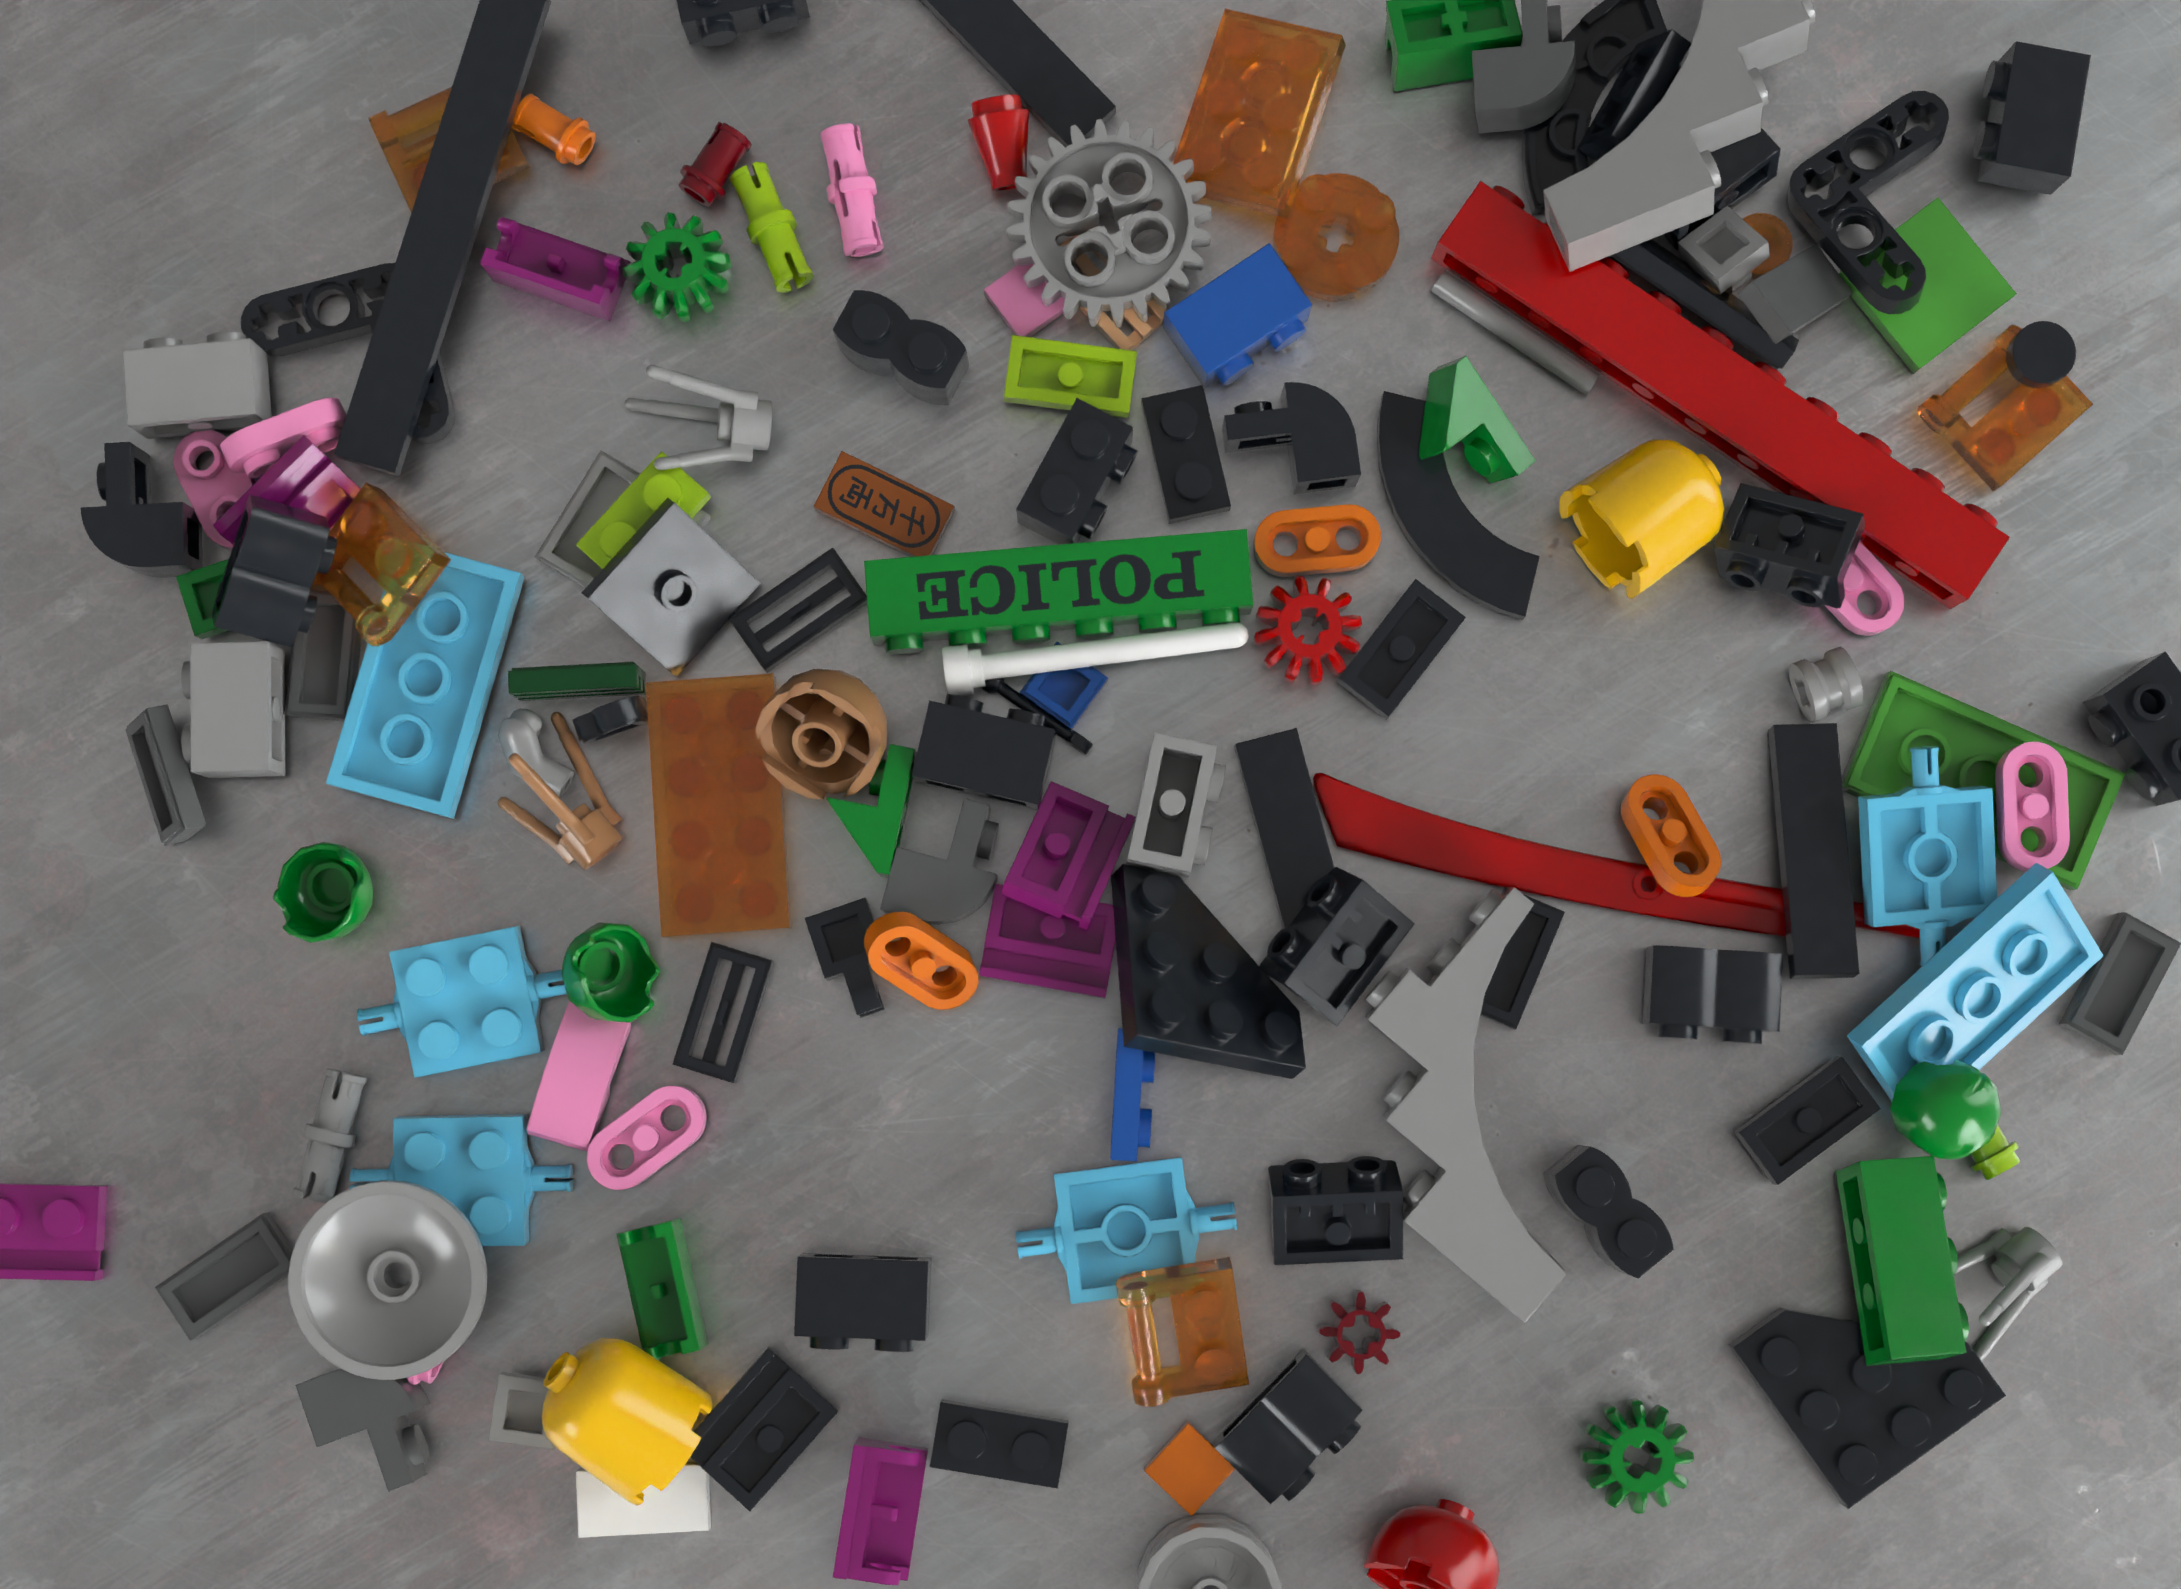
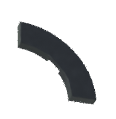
M1604 0L1588 12L1563 39L1562 42H1575L1577 73L1571 94L1564 105L1553 116L1523 131L1522 172L1525 192L1532 216L1545 212L1544 190L1589 167L1587 155L1578 149V146L1589 128L1591 114L1602 91L1624 67L1636 44L1667 31L1656 0Z
M1384 391L1381 398L1377 428L1379 469L1394 510L1393 514L1404 535L1419 556H1423L1441 576L1450 582L1454 589L1489 609L1523 620L1526 617L1540 556L1520 550L1501 540L1486 529L1470 513L1453 486L1447 470L1444 453L1420 459L1419 447L1426 401Z

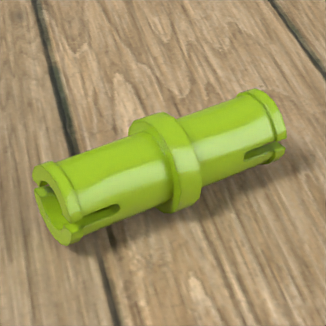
M764 162L752 163L755 173L753 176H750L747 165L731 174L729 179L732 186L736 189L750 222L746 231L751 243L760 246L775 281L774 285L777 292H790L791 286L789 281L793 279L796 289H799L808 284L814 275L811 268L808 267L794 234L797 223L791 210L783 208L769 175L770 171L767 164Z

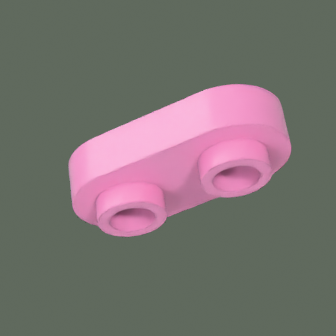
M338 398L316 400L240 429L228 436L221 443L220 448L231 472H246L248 478H259L303 435L323 453L336 448L346 418V412Z
M213 430L195 431L183 438L178 444L173 459L174 470L207 536L218 545L232 551L233 544L223 538L214 528L213 524L256 482L254 478H248L246 472H231L220 448L221 443L227 437ZM205 451H212L214 455L212 465L206 470H198L196 467L198 456Z
M1859 541L1843 580L1845 598L1841 608L1826 607L1849 631L1858 635L1871 636L1883 632L1898 621L1904 609V594L1896 579ZM1860 594H1866L1874 600L1875 611L1873 615L1863 614L1858 609L1857 598Z
M2027 742L2006 751L1998 761L1995 771L1998 847L2007 863L2021 871L2029 870L2035 863L2047 869L2055 866L2066 855L2070 842L2068 779L2065 761L2059 752L2050 745L2041 742ZM2022 765L2031 767L2035 772L2036 781L2031 788L2024 786L2019 780L2018 772ZM2026 828L2034 831L2038 837V846L2033 852L2026 850L2021 843V834Z
M665 1086L650 1093L602 1129L592 1139L587 1151V1165L593 1178L602 1186L613 1190L629 1189L645 1181L700 1138L707 1120L706 1109L702 1100L695 1092L682 1086ZM673 1105L682 1108L686 1115L685 1123L679 1130H671L664 1123V1113ZM620 1144L629 1146L634 1154L633 1163L627 1169L618 1168L612 1160V1153Z

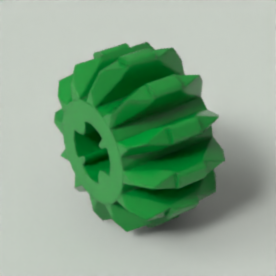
M667 212L664 218V230L657 232L653 224L643 222L641 229L648 241L646 244L638 241L628 242L626 250L629 256L636 261L623 268V275L628 282L637 284L632 292V296L637 304L642 305L652 301V313L656 318L664 319L669 314L673 305H675L680 321L688 322L691 318L690 305L697 302L705 313H711L714 309L707 294L708 291L718 294L727 293L729 285L727 280L719 273L731 268L732 262L729 254L718 251L723 244V239L717 230L708 231L703 234V223L699 217L694 215L680 229L676 215ZM684 258L687 264L682 266V276L671 277L668 271L673 270L674 259Z
M1629 1399L1626 1407V1420H1624L1621 1413L1614 1406L1608 1405L1604 1407V1417L1610 1424V1427L1604 1431L1596 1424L1589 1423L1585 1429V1432L1590 1437L1600 1442L1599 1448L1587 1447L1580 1450V1459L1583 1462L1592 1465L1601 1464L1586 1477L1587 1483L1593 1489L1603 1488L1608 1485L1604 1500L1614 1508L1619 1506L1628 1495L1630 1509L1637 1514H1642L1647 1506V1493H1650L1653 1500L1661 1507L1668 1506L1671 1501L1663 1486L1669 1481L1676 1487L1684 1489L1688 1484V1479L1674 1470L1675 1464H1689L1694 1461V1453L1681 1447H1674L1687 1435L1686 1428L1680 1423L1670 1424L1665 1427L1669 1411L1660 1405L1653 1407L1645 1417L1643 1403L1638 1399ZM1629 1445L1634 1448L1642 1447V1450L1650 1455L1644 1467L1636 1463L1631 1465V1462L1623 1457Z

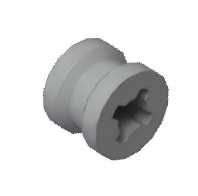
M1841 646L1825 652L1822 660L1812 663L1803 659L1790 664L1789 676L1794 696L1803 715L1811 723L1825 719L1829 711L1834 708L1841 707L1848 711L1863 705V688L1858 671L1850 655Z

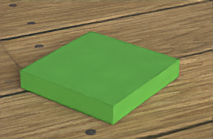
M1939 197L1895 229L1921 259L1926 270V280L1920 300L1911 310L1902 314H1886L1878 311L1868 303L1842 271L1839 273L1853 292L1851 295L1852 299L1913 374L2016 295V292ZM1885 251L1876 259L1881 266ZM1885 271L1882 286L1887 289L1890 286L1897 285L1904 291L1908 278L1903 275L1894 279Z

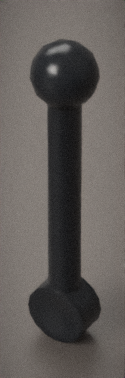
M1004 678L985 680L986 687H981L987 693L1000 694L1021 710L1045 716L1044 726L1055 729L1059 737L1080 753L1086 755L1093 746L1085 737L1069 729L1006 684Z

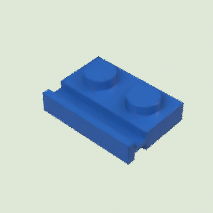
M1122 1028L1117 1030L1110 1159L1137 1162L1138 1147L1150 1148L1152 1109L1140 1108L1142 1082H1154L1155 1053L1124 1047Z

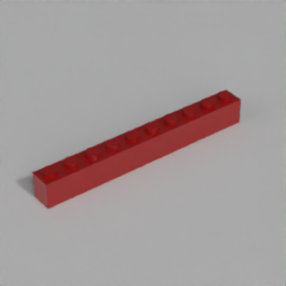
M1482 181L1478 183L1437 242L1431 257L1433 261L1775 492L1863 513L1865 528L1860 538L1862 544L1879 562L1947 608L1952 609L1970 598L2010 538L1996 528L1998 522L1989 512L1969 503L1963 506L1943 492L1945 489L1944 484L1934 475L1919 468H1912L1910 470L1890 457L1892 450L1882 440L1865 432H1861L1858 435L1838 422L1839 415L1830 405L1814 397L1804 399L1786 387L1787 381L1785 377L1775 368L1759 361L1752 364L1734 352L1732 341L1723 333L1708 326H1703L1700 329L1680 315L1682 312L1681 308L1677 303L1657 291H1650L1648 294L1628 280V272L1614 260L1605 257L1569 272L1547 221L1543 223L1526 212L1523 201L1510 190L1502 186H1494L1492 189Z

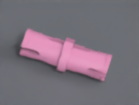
M848 123L828 127L820 133L831 182L826 190L829 203L835 205L838 214L844 255L863 257L881 251L884 246L874 210L873 197L877 194L875 179L868 176L859 125L853 126V124Z

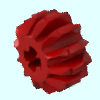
M1297 576L1293 581L1294 598L1282 587L1275 586L1271 590L1270 596L1278 609L1269 606H1260L1258 608L1256 618L1273 628L1262 629L1256 632L1254 643L1260 646L1276 644V648L1265 657L1264 664L1267 668H1272L1283 658L1288 660L1290 664L1285 671V681L1293 683L1299 674L1300 667L1307 666L1310 683L1312 685L1320 684L1323 677L1321 662L1331 672L1340 675L1345 670L1346 665L1337 651L1355 655L1359 650L1360 643L1343 633L1359 629L1362 625V619L1358 615L1340 616V613L1351 603L1352 597L1349 593L1345 592L1340 594L1333 602L1326 599L1331 588V581L1329 579L1322 578L1315 594H1309L1305 577ZM1301 617L1313 618L1312 626L1318 622L1322 625L1323 631L1319 632L1313 645L1302 643L1304 635H1301L1298 639L1293 635L1292 631L1297 628Z

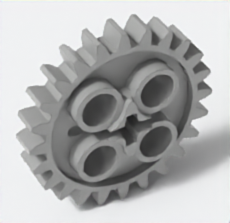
M1097 119L1094 127V137L1085 139L1081 130L1076 125L1071 126L1072 144L1066 148L1053 137L1047 139L1052 158L1046 161L1039 156L1032 154L1029 156V164L1036 175L1035 179L1016 176L1015 179L1016 189L1026 197V200L1008 201L1007 204L1009 214L1023 220V222L1007 227L1006 230L1010 241L1026 243L1012 253L1015 266L1033 264L1023 277L1026 286L1031 288L1045 282L1046 286L1041 295L1043 304L1047 307L1060 297H1063L1065 299L1063 312L1068 320L1077 313L1080 307L1087 308L1089 323L1092 327L1097 325L1102 311H1111L1116 327H1122L1125 309L1130 308L1134 309L1142 322L1147 321L1148 311L1146 302L1152 299L1168 310L1171 307L1167 291L1170 285L1186 293L1190 289V282L1182 271L1183 268L1200 271L1203 268V258L1192 250V247L1210 246L1211 235L1208 231L1195 226L1211 220L1210 206L1193 204L1206 194L1205 182H1185L1194 171L1193 160L1190 158L1173 164L1172 161L1176 154L1175 141L1171 140L1157 150L1153 147L1154 128L1148 127L1140 138L1136 140L1131 138L1128 120L1122 121L1116 136H1108L1102 119ZM1134 172L1144 179L1145 184L1135 194L1122 195L1112 189L1111 182L1121 173ZM1065 194L1078 195L1086 202L1081 213L1069 218L1060 217L1052 211V206L1057 198ZM1154 201L1162 203V208L1158 211L1148 210L1140 212L1149 203ZM1110 213L1113 220L1118 221L1119 231L1108 234L1106 228L1100 226L1099 217ZM1153 229L1165 235L1167 243L1156 253L1146 254L1138 251L1132 243L1137 234L1143 230ZM1079 235L1067 245L1059 246L1056 244V240L1061 236ZM1094 251L1106 257L1108 260L1107 266L1101 273L1095 276L1081 275L1073 268L1076 259L1085 252Z

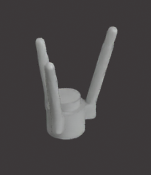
M650 365L646 368V374L651 378L729 403L720 402L718 409L637 398H628L625 401V407L628 410L717 422V440L729 441V446L657 458L654 461V466L657 470L684 468L728 460L752 462L753 450L768 451L772 401L758 400V392L735 390L674 370L671 371Z
M2024 1227L2014 1237L2001 1228L1987 1242L1958 1255L1957 1272L1995 1255L1997 1261L1991 1265V1268L1998 1280L2005 1286L1979 1316V1322L1982 1325L1988 1326L1992 1323L1973 1348L1981 1361L1992 1350L2031 1298L2048 1284L2047 1279L2062 1267L2063 1263L2056 1249L2045 1237L2030 1227Z

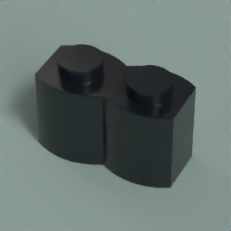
M854 290L833 328L839 349L852 364L874 375L894 376L905 391L927 403L949 405L969 368L967 350L955 334L945 327L930 321L910 320L899 305L875 292Z
M249 495L236 532L231 555L226 564L212 610L214 627L287 647L292 646L297 631L308 633L317 607V596L309 595V591L317 572L325 575L328 573L337 545V538L328 535L330 528L327 518L312 512Z
M1649 946L1646 949L1643 1024L1659 1025L1658 1037L1697 1040L1699 1027L1723 1029V1042L1762 1044V1032H1780L1783 954L1680 946Z
M1577 1145L1543 1173L1546 1187L1555 1203L1567 1215L1584 1223L1585 1232L1592 1248L1613 1269L1639 1279L1674 1250L1671 1235L1662 1219L1646 1204L1632 1198L1631 1189L1624 1173L1602 1151L1591 1146Z
M1303 1350L1213 1441L1214 1448L1270 1504L1280 1495H1283L1290 1501L1314 1477L1315 1472L1309 1466L1316 1457L1327 1448L1333 1454L1338 1453L1358 1433L1361 1425L1355 1419L1362 1412V1408Z

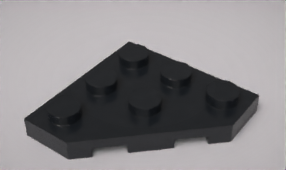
M1122 864L1111 875L1124 1047L1293 1079L1306 1069L1300 1011L1270 977L1259 968V965L1179 876Z
M1779 1308L1728 1345L1838 1500L1847 1509H1850L2006 1396L1966 1341L1967 1353L1939 1360L1866 1366L1860 1322L1853 1320H1843Z

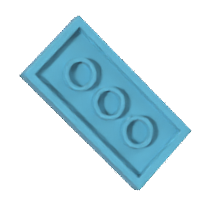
M398 540L326 784L454 819L525 576L520 572Z
M2035 863L1856 1026L1847 1037L1892 1102L1896 1085L1914 1065L1925 1061L1935 1065L1953 1064L1954 1060H1959L1980 1070L2103 957V954L2055 874L2042 865Z

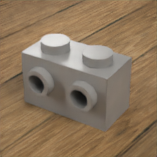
M216 332L207 335V342L184 345L182 340L176 338H153L143 342L144 348L122 350L127 426L147 439L183 436L195 431L205 430L216 432L236 431L272 417L267 353L250 338L246 339V335L243 333Z
M268 641L190 644V661L183 663L181 672L183 694L186 699H190V724H186L183 728L181 744L184 760L187 763H191V772L207 778L285 776V650Z
M1154 732L1127 865L1189 877L1191 874L1193 863L1205 866L1213 828L1201 826L1206 801L1218 803L1226 765L1214 763L1218 745Z

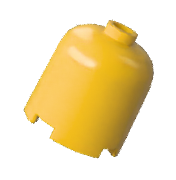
M1652 439L1638 445L1566 490L1559 499V512L1562 519L1573 516L1581 537L1573 541L1572 544L1589 570L1609 589H1612L1619 583L1626 586V596L1633 599L1702 548L1719 532L1724 514L1723 499L1719 487L1721 485V476L1714 463L1703 454L1697 455L1692 450L1673 440Z
M615 1337L600 1338L581 1347L574 1355L569 1352L563 1353L550 1367L543 1382L544 1386L549 1390L543 1403L542 1425L547 1439L559 1451L623 1499L638 1506L644 1501V1494L642 1493L644 1489L651 1484L662 1491L685 1466L701 1440V1437L692 1431V1427L699 1412L709 1414L713 1405L709 1393L637 1346Z

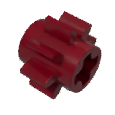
M1361 1290L1355 1291L1353 1305L1345 1308L1331 1299L1328 1304L1330 1309L1336 1314L1332 1325L1323 1324L1317 1327L1319 1334L1325 1337H1333L1336 1345L1329 1350L1326 1357L1333 1363L1346 1353L1352 1357L1351 1365L1356 1374L1362 1373L1364 1359L1375 1356L1379 1362L1385 1365L1389 1363L1387 1355L1381 1349L1386 1339L1400 1337V1332L1397 1329L1385 1327L1381 1320L1388 1314L1391 1306L1384 1301L1375 1306L1371 1311L1365 1307L1366 1298ZM1362 1315L1364 1322L1370 1327L1375 1328L1374 1336L1363 1338L1362 1348L1355 1349L1353 1342L1348 1337L1342 1335L1343 1327L1354 1326L1355 1316Z

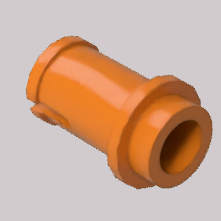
M528 94L521 100L513 120L514 124L511 126L515 131L524 133L554 151L556 160L564 165L569 162L575 165L583 163L590 154L596 140V134L589 129L588 121L581 117L572 120L540 101L533 94Z

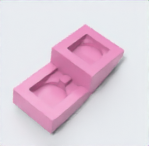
M571 1001L568 1002L539 1085L527 1126V1134L582 1151H588V1147L595 1137L608 1103L610 1083L630 1033L631 1022L597 1020L584 1014Z

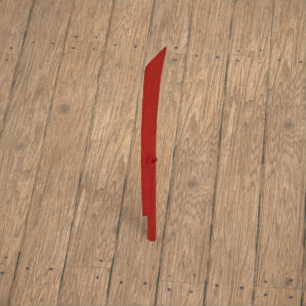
M1316 773L1313 777L1315 792L1337 847L1500 887H1515L1519 891L1671 920L1786 937L1782 889L1715 878L1703 893L1693 897H1680L1662 888L1648 865L1591 855L1504 835L1395 802L1323 773ZM1853 901L1855 928L1920 939L1919 929L1905 924L1872 927L1864 924L1863 903Z

